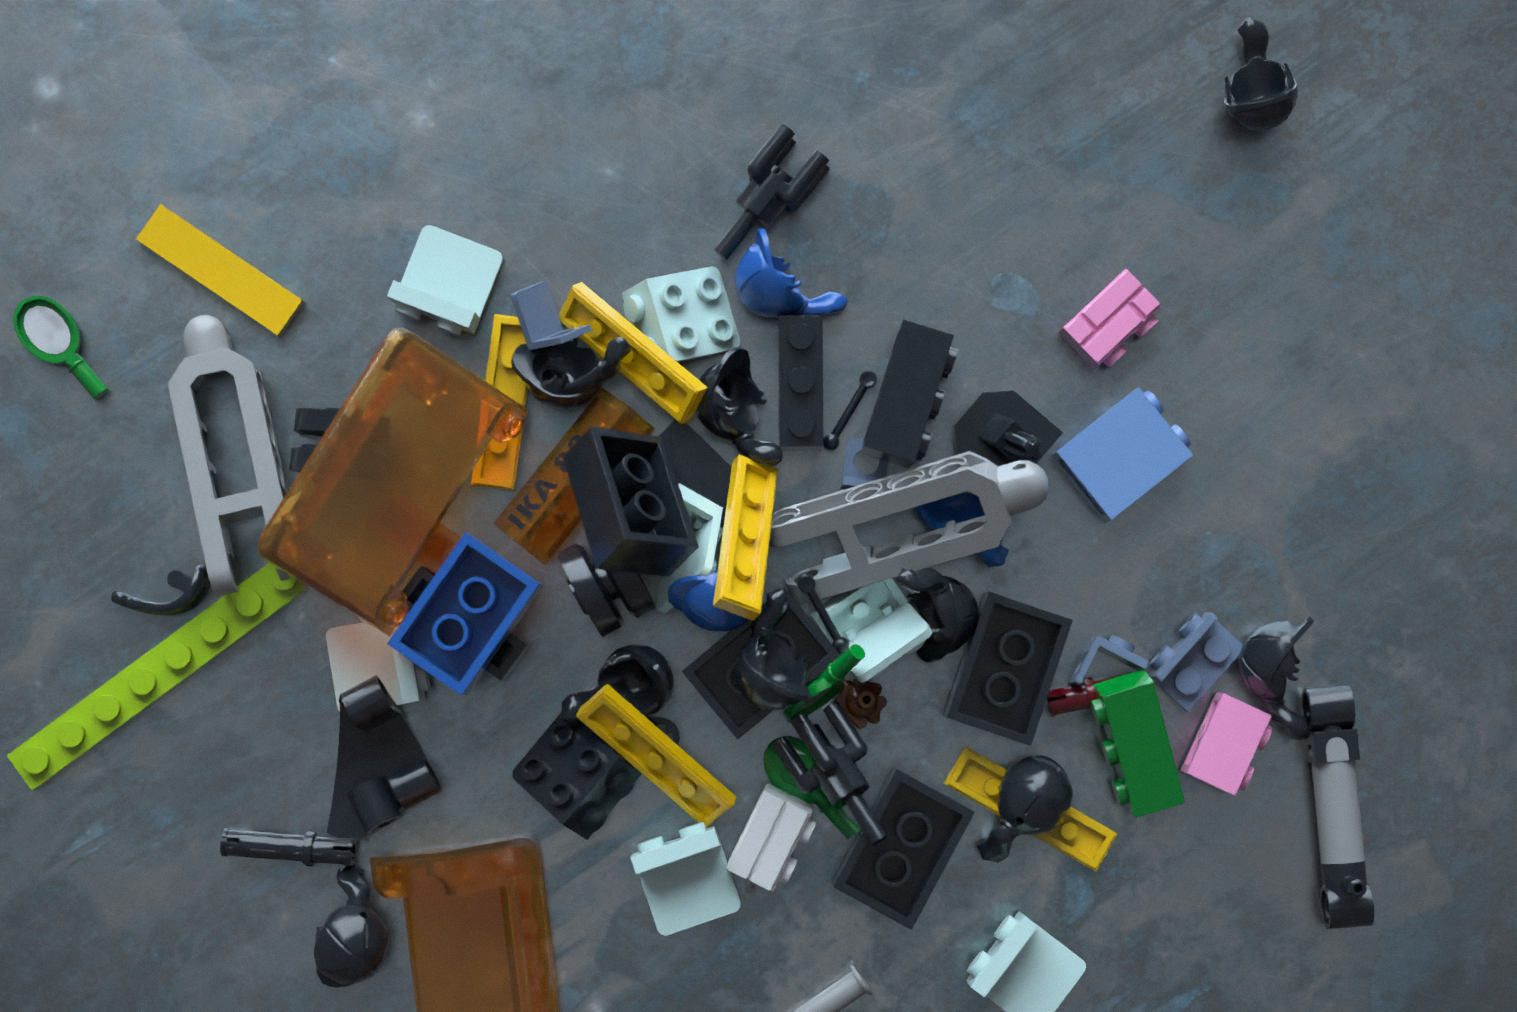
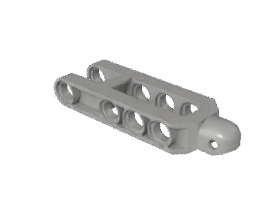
M210 315L198 316L190 320L185 327L183 341L187 357L183 359L167 384L207 573L215 596L219 597L239 592V588L235 585L230 558H234L227 524L264 515L272 556L280 580L284 581L304 576V566L262 373L255 369L253 362L233 351L231 337L221 321ZM226 371L234 376L258 489L217 498L213 475H217L216 469L208 457L204 434H208L207 427L200 419L195 394L199 393L198 388L206 375Z
M968 451L777 510L772 515L769 546L783 547L837 531L845 553L823 559L822 564L804 569L792 577L787 575L785 578L787 589L798 604L809 603L811 600L807 593L801 592L797 586V579L803 574H809L813 577L816 583L814 589L818 597L823 599L897 577L902 568L918 571L998 547L1012 521V515L1032 510L1041 505L1046 499L1049 491L1048 477L1041 467L1030 461L1018 460L998 467L988 459ZM966 491L979 497L985 513L984 516L957 524L955 520L946 522V527L917 536L909 533L905 535L903 540L873 548L872 545L863 547L854 525Z

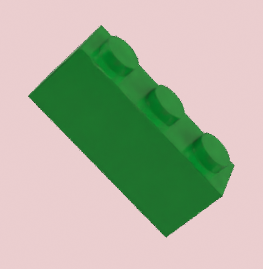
M1142 669L1093 684L1097 699L1090 701L1097 725H1104L1108 739L1101 741V745L1109 767L1115 765L1118 779L1112 781V786L1119 806L1126 805L1134 818H1138L1184 804L1185 799L1154 681Z

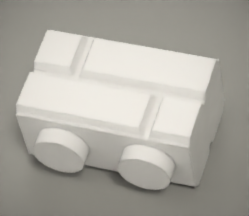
M766 783L728 860L726 868L769 891H774L778 881L786 884L798 861L791 857L797 843L800 842L806 845L817 821L810 818L814 806Z

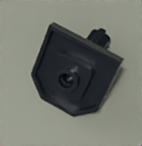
M1014 390L983 392L954 426L956 455L971 451L988 459L998 467L1018 460L1037 464L1063 432Z

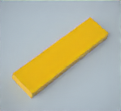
M161 204L136 238L137 241L279 337L282 336L305 303L302 299Z
M580 282L572 285L559 312L561 323L568 329L590 324L592 331L578 338L603 359L607 344L615 337L625 338L630 345L631 352L621 361L620 373L680 424L690 421L708 387L585 284Z
M494 314L472 472V486L514 492L516 489L529 394L526 383L513 370L511 358L516 348L521 344H527L518 317Z
M739 454L732 462L713 606L754 621L761 614L778 469Z
M606 684L579 708L576 714L579 720L698 823L704 822L707 828L734 806L737 796L610 685Z
M964 746L943 784L999 815L997 807L998 787L1007 770ZM1070 807V811L1059 826L1048 832L1033 836L1097 872L1117 833Z

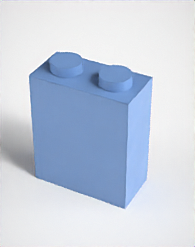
M1139 387L1052 455L1105 523L1113 520L1193 456L1188 449L1191 442L1187 435L1176 424L1170 427L1160 414L1164 411V408L1159 400L1150 391L1143 393Z

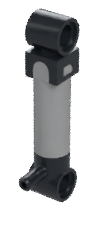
M1349 685L1304 688L1301 702L1302 714L1310 729V736L1305 739L1307 762L1312 764L1323 886H1321L1320 907L1323 922L1327 930L1372 926L1375 915L1374 901L1366 877L1355 760H1360L1358 732L1357 729L1353 728L1355 724L1353 693Z

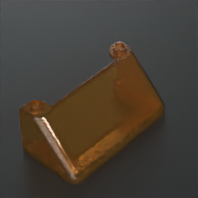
M402 327L395 328L383 340L264 528L258 542V553L263 559L308 591L390 637L394 629L402 623L408 613L407 596L405 592L399 589L491 439L504 443L517 437L523 429L525 418L529 412L521 404L419 335Z
M528 838L504 839L370 858L372 881L379 895L385 898L403 897L416 1012H560L542 862L539 849L533 841Z

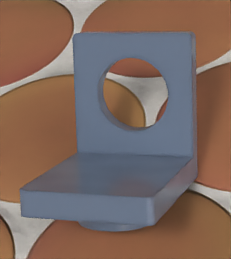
M547 281L539 282L511 294V299L529 350L562 344L592 331L590 324L563 330Z
M848 438L840 489L851 488L886 477L888 462L879 459V466L875 472L868 475L859 473L854 467L853 460L854 456L861 451L864 440Z
M1096 635L1090 638L1068 684L1076 686L1081 684L1097 650L1137 671L1147 670L1150 661L1134 654L1135 646L1117 636L1111 635L1110 639L1107 640Z

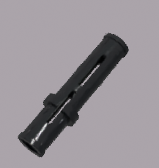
M225 828L221 837L226 838V842L220 841V853L223 857L237 856L302 861L304 866L314 867L315 863L341 864L353 867L356 858L351 856V853L356 854L357 851L356 838L320 837L317 832L307 831L305 835Z

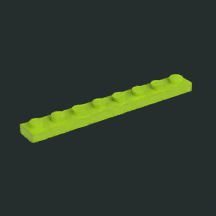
M272 560L237 586L239 592L224 595L7 755L8 759L31 791L38 790L318 584V581L304 562V576L281 581L274 560Z

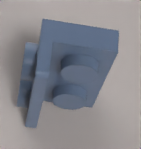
M1206 612L1201 617L1197 613L1193 614L1178 631L1183 636L1172 649L1166 645L1149 664L1154 668L1149 674L1154 684L1185 712H1189L1237 659L1243 646L1237 638L1216 621L1218 617L1212 612Z

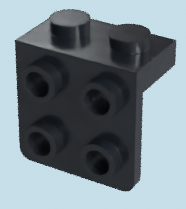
M560 713L514 768L512 777L563 826L588 840L593 832H596L604 825L607 815L621 798L627 796L632 791L635 781L642 773L609 747L584 723L579 721L577 725H572L569 722L563 721Z

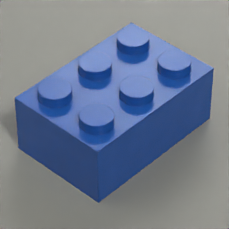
M465 532L387 644L459 695H468L544 585L474 536Z

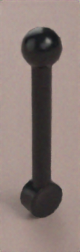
M864 371L860 375L858 389L831 434H827L823 438V447L826 450L832 451L839 446L838 438L867 389L872 388L876 384L877 377L874 372Z
M809 574L799 576L797 579L798 588L801 592L807 593L833 639L832 646L838 653H844L849 648V641L845 637L840 636L814 589L815 580Z

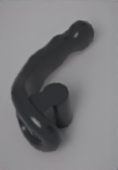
M197 565L192 578L178 570L171 571L168 574V584L184 592L175 601L168 603L149 602L120 591H114L111 600L115 604L128 609L152 615H177L185 613L199 605L209 591L210 581L206 565Z

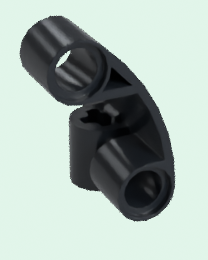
M377 675L341 693L339 697L338 757L327 833L337 838H356V842L394 823L401 817L400 813L442 791L440 783L419 742Z

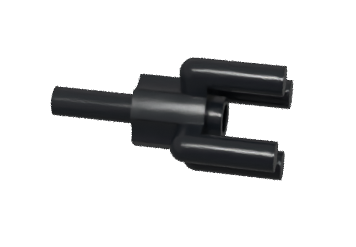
M781 123L748 165L747 172L750 183L736 200V203L744 211L713 249L725 260H728L757 222L769 228L784 209L789 213L796 212L830 170L827 166L829 159L818 150L814 151L794 178L779 168V164L796 144L792 139L795 133L783 123Z
M835 701L824 708L823 712L846 745L842 748L837 749L835 745H832L819 724L813 725L806 713L797 716L791 721V724L813 757L812 760L815 764L808 771L787 736L776 740L772 747L800 791L811 793L821 787L833 807L835 806L838 809L845 805L848 806L873 846L884 841L888 835L862 797V794L868 790L870 785L855 763L867 754V745L839 702Z

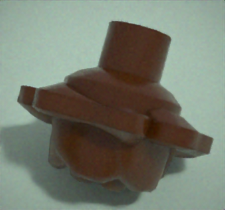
M856 677L853 682L851 680L843 681L844 686L834 702H839L850 721L857 728H865L868 722L877 724L880 721V711L887 704L886 698L880 696L882 691L881 685L869 681L859 682Z

